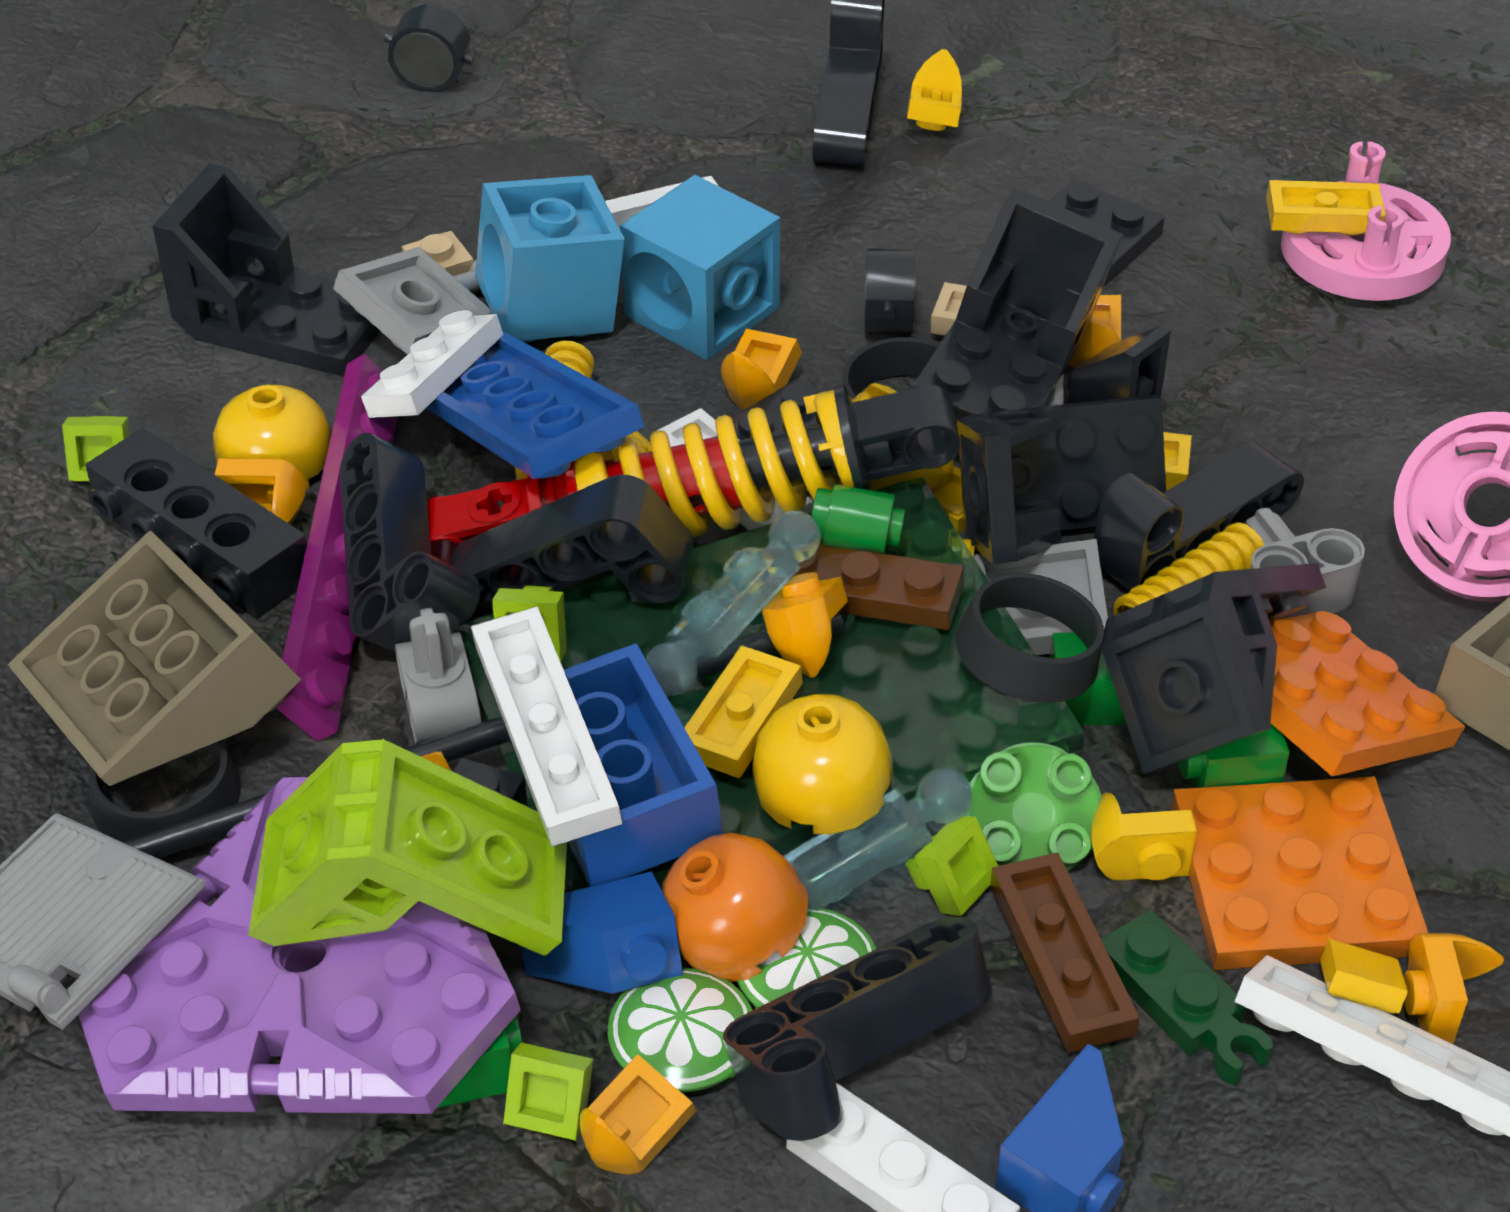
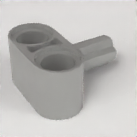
M1269 508L1258 509L1255 516L1246 520L1245 524L1254 529L1265 544L1252 554L1250 569L1318 563L1326 588L1303 597L1306 604L1304 609L1280 618L1319 611L1336 613L1348 608L1352 604L1365 552L1362 541L1354 534L1345 530L1330 528L1295 537L1280 516L1272 513Z
M432 608L420 610V616L412 619L409 623L411 641L395 644L398 670L415 745L481 723L477 695L460 632L451 633L450 622L445 613H433Z

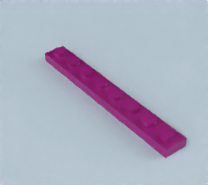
M365 354L349 362L346 366L282 660L300 677L301 681L287 693L277 709L317 742L336 733L338 730L356 637L351 632L349 624L340 478L341 461L349 444L363 433H371L393 444L398 416L368 417L361 396L381 379L380 373L383 370Z

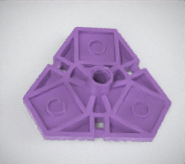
M283 777L244 816L245 821L236 824L227 833L228 838L219 841L210 850L211 855L202 858L190 870L191 874L204 879L207 884L204 889L78 1015L104 1094L114 1111L256 1112L260 1095H278L286 1112L432 1114L521 1009L516 993L490 944L485 930L420 901L385 931L272 946L248 936L266 820L308 778ZM213 898L217 899L211 906L207 905ZM282 1056L280 1064H269L270 1057Z

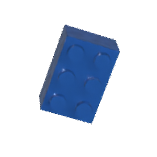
M637 643L564 669L568 683L618 802L622 821L621 825L568 841L589 886L623 879L680 857L690 846L709 836L723 834L717 785Z

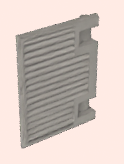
M54 814L0 865V996L29 1012L37 1006L51 1024L63 1030L207 885L202 878L61 814ZM69 974L77 980L66 990L60 981Z

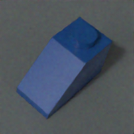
M652 871L564 893L562 942L545 956L519 945L522 965L527 975L611 994L683 975L674 913Z
M1087 1044L1000 1146L996 1189L1030 1212H1110L1122 1193L1125 1181L1118 1177L1124 1143L1100 1050Z

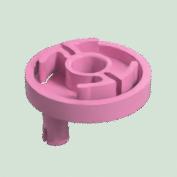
M1368 141L1364 157L1361 156L1363 142L1354 143L1349 151L1350 158L1345 181L1339 182L1378 183L1382 162L1385 159L1386 151L1377 143ZM1379 183L1385 209L1383 222L1380 221L1382 208L1381 206H1376L1368 212L1366 233L1359 235H1345L1338 232H1304L1294 234L1282 231L1281 249L1289 266L1304 280L1322 290L1359 300H1394L1420 293L1432 286L1440 278L1445 268L1451 243L1450 228L1441 213L1421 197L1401 188Z
M1481 412L1444 424L1433 431L1415 448L1407 459L1398 478L1394 496V519L1399 539L1405 551L1420 572L1432 583L1464 599L1479 602H1504L1510 597V578L1483 580L1477 579V577L1510 575V518L1497 526H1480L1470 520L1467 515L1466 506L1472 492L1482 485L1498 483L1510 489V413ZM1457 449H1459L1460 453L1481 449L1497 450L1496 453L1478 452L1458 456L1456 453ZM1429 522L1431 523V525H1432L1433 529L1435 530V532L1437 533V535H1436V534L1431 530V528L1429 527V525H1428ZM1420 534L1426 542H1429V544L1431 545L1433 550L1439 555V557H1441L1446 563L1449 564V567L1445 566L1441 561H1439L1436 558V556L1431 552L1427 544H1425L1422 541Z

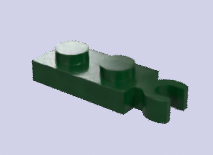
M1150 909L1101 938L1128 995L1188 1056L1206 1047L1213 1054V1067L1218 1076L1233 1086L1241 1082L1245 1065L1234 1053L1243 1052L1249 1054L1261 1067L1269 1064L1273 1050V1043L1270 1037L1262 1029L1243 1023L1247 1008L1235 1002L1237 993L1155 912Z

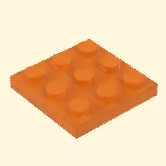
M1319 611L1269 620L1277 643L1270 723L1331 776L1341 775L1454 747L1465 725L1446 711L1445 703L1437 695L1418 688L1398 671V665L1392 658L1380 651L1371 649L1351 633V626L1343 618L1330 612Z
M1375 776L1174 789L1171 810H1191L1197 830L1189 878L1214 970L1254 968L1266 955L1287 965L1320 963V958L1328 938L1393 958L1409 957L1411 938L1418 933H1428Z

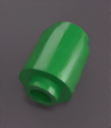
M834 484L833 490L817 488L810 522L809 538L823 540V546L885 554L886 545L899 547L905 509L893 507L895 494Z

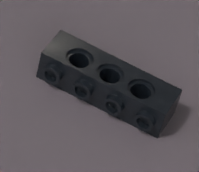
M144 428L139 429L85 464L91 486L88 497L92 507L103 520L116 522L132 533L137 542L151 530L207 586L212 588L215 594L227 605L233 606L235 604L258 620L297 592L307 548L306 535Z

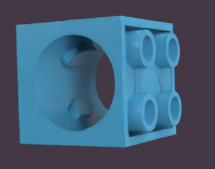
M592 175L483 183L475 277L491 313L497 314L502 331L522 342L566 336L584 337L590 334L613 332L625 238Z
M693 175L620 225V231L625 238L622 258L624 316L708 361L742 336L746 329L753 328L780 308L779 216L697 175Z

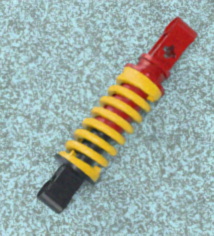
M842 384L834 386V390L803 397L807 414L815 413L816 423L804 426L798 404L793 400H788L780 405L783 431L775 433L770 431L765 411L757 407L751 409L747 414L751 436L749 439L738 441L733 420L727 415L719 416L715 420L717 436L703 439L700 426L696 423H688L682 430L685 444L672 447L669 436L665 431H654L650 436L651 452L639 454L636 442L628 437L618 447L619 459L612 460L614 459L612 450L591 452L572 461L568 470L554 477L533 479L527 475V478L492 483L481 489L450 496H437L427 500L431 555L449 563L455 547L461 542L606 478L620 474L635 476L649 484L689 529L693 537L702 536L707 532L711 517L722 529L736 528L741 521L743 508L753 521H768L774 511L775 499L786 514H799L806 505L807 490L813 500H815L817 488L833 490L834 484L839 485L842 483L844 486L871 490V480L924 468H938L951 462L960 450V439L950 394L942 387L922 384L905 391L853 402L845 385ZM499 500H501V501L503 502V505L501 506V508L499 507V505H498V503H497V501H499Z

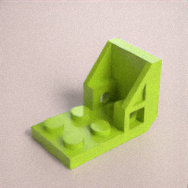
M382 739L342 743L266 820L248 936L272 946L385 931L420 901L545 956L562 942L567 842L551 847L538 811L389 741Z

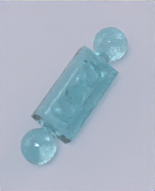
M788 511L779 515L770 526L768 535L769 545L766 548L748 547L733 555L723 567L725 574L712 588L695 596L684 606L681 612L683 618L666 635L670 642H664L655 646L645 658L666 696H675L687 691L696 679V661L700 656L718 657L800 569L798 563L808 560L815 554L820 545L821 533L817 522L810 515L801 511Z
M938 768L932 770L920 781L917 788V796L907 801L900 791L895 788L884 795V805L879 812L854 829L830 835L819 834L784 855L783 857L796 869L798 878L805 885L809 897L808 908L811 911H818L829 903L845 898L857 886L885 869L901 864L913 852L932 842L933 839L925 824L931 820L936 823L947 824L965 816L971 807L973 799L971 785L963 774L954 769Z

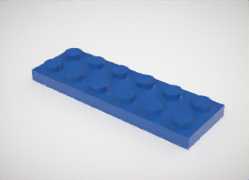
M504 331V335L426 407V409L533 479L557 476L568 470L572 461L591 452H605L615 449L625 442V436L645 427L636 403Z

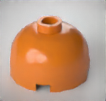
M736 833L709 836L690 846L673 863L662 885V892L674 913L680 955L694 969L729 982L748 980L761 974L762 971L757 965L766 961L775 951L783 958L794 947L806 923L809 897L805 885L798 878L796 869L772 846L759 838Z

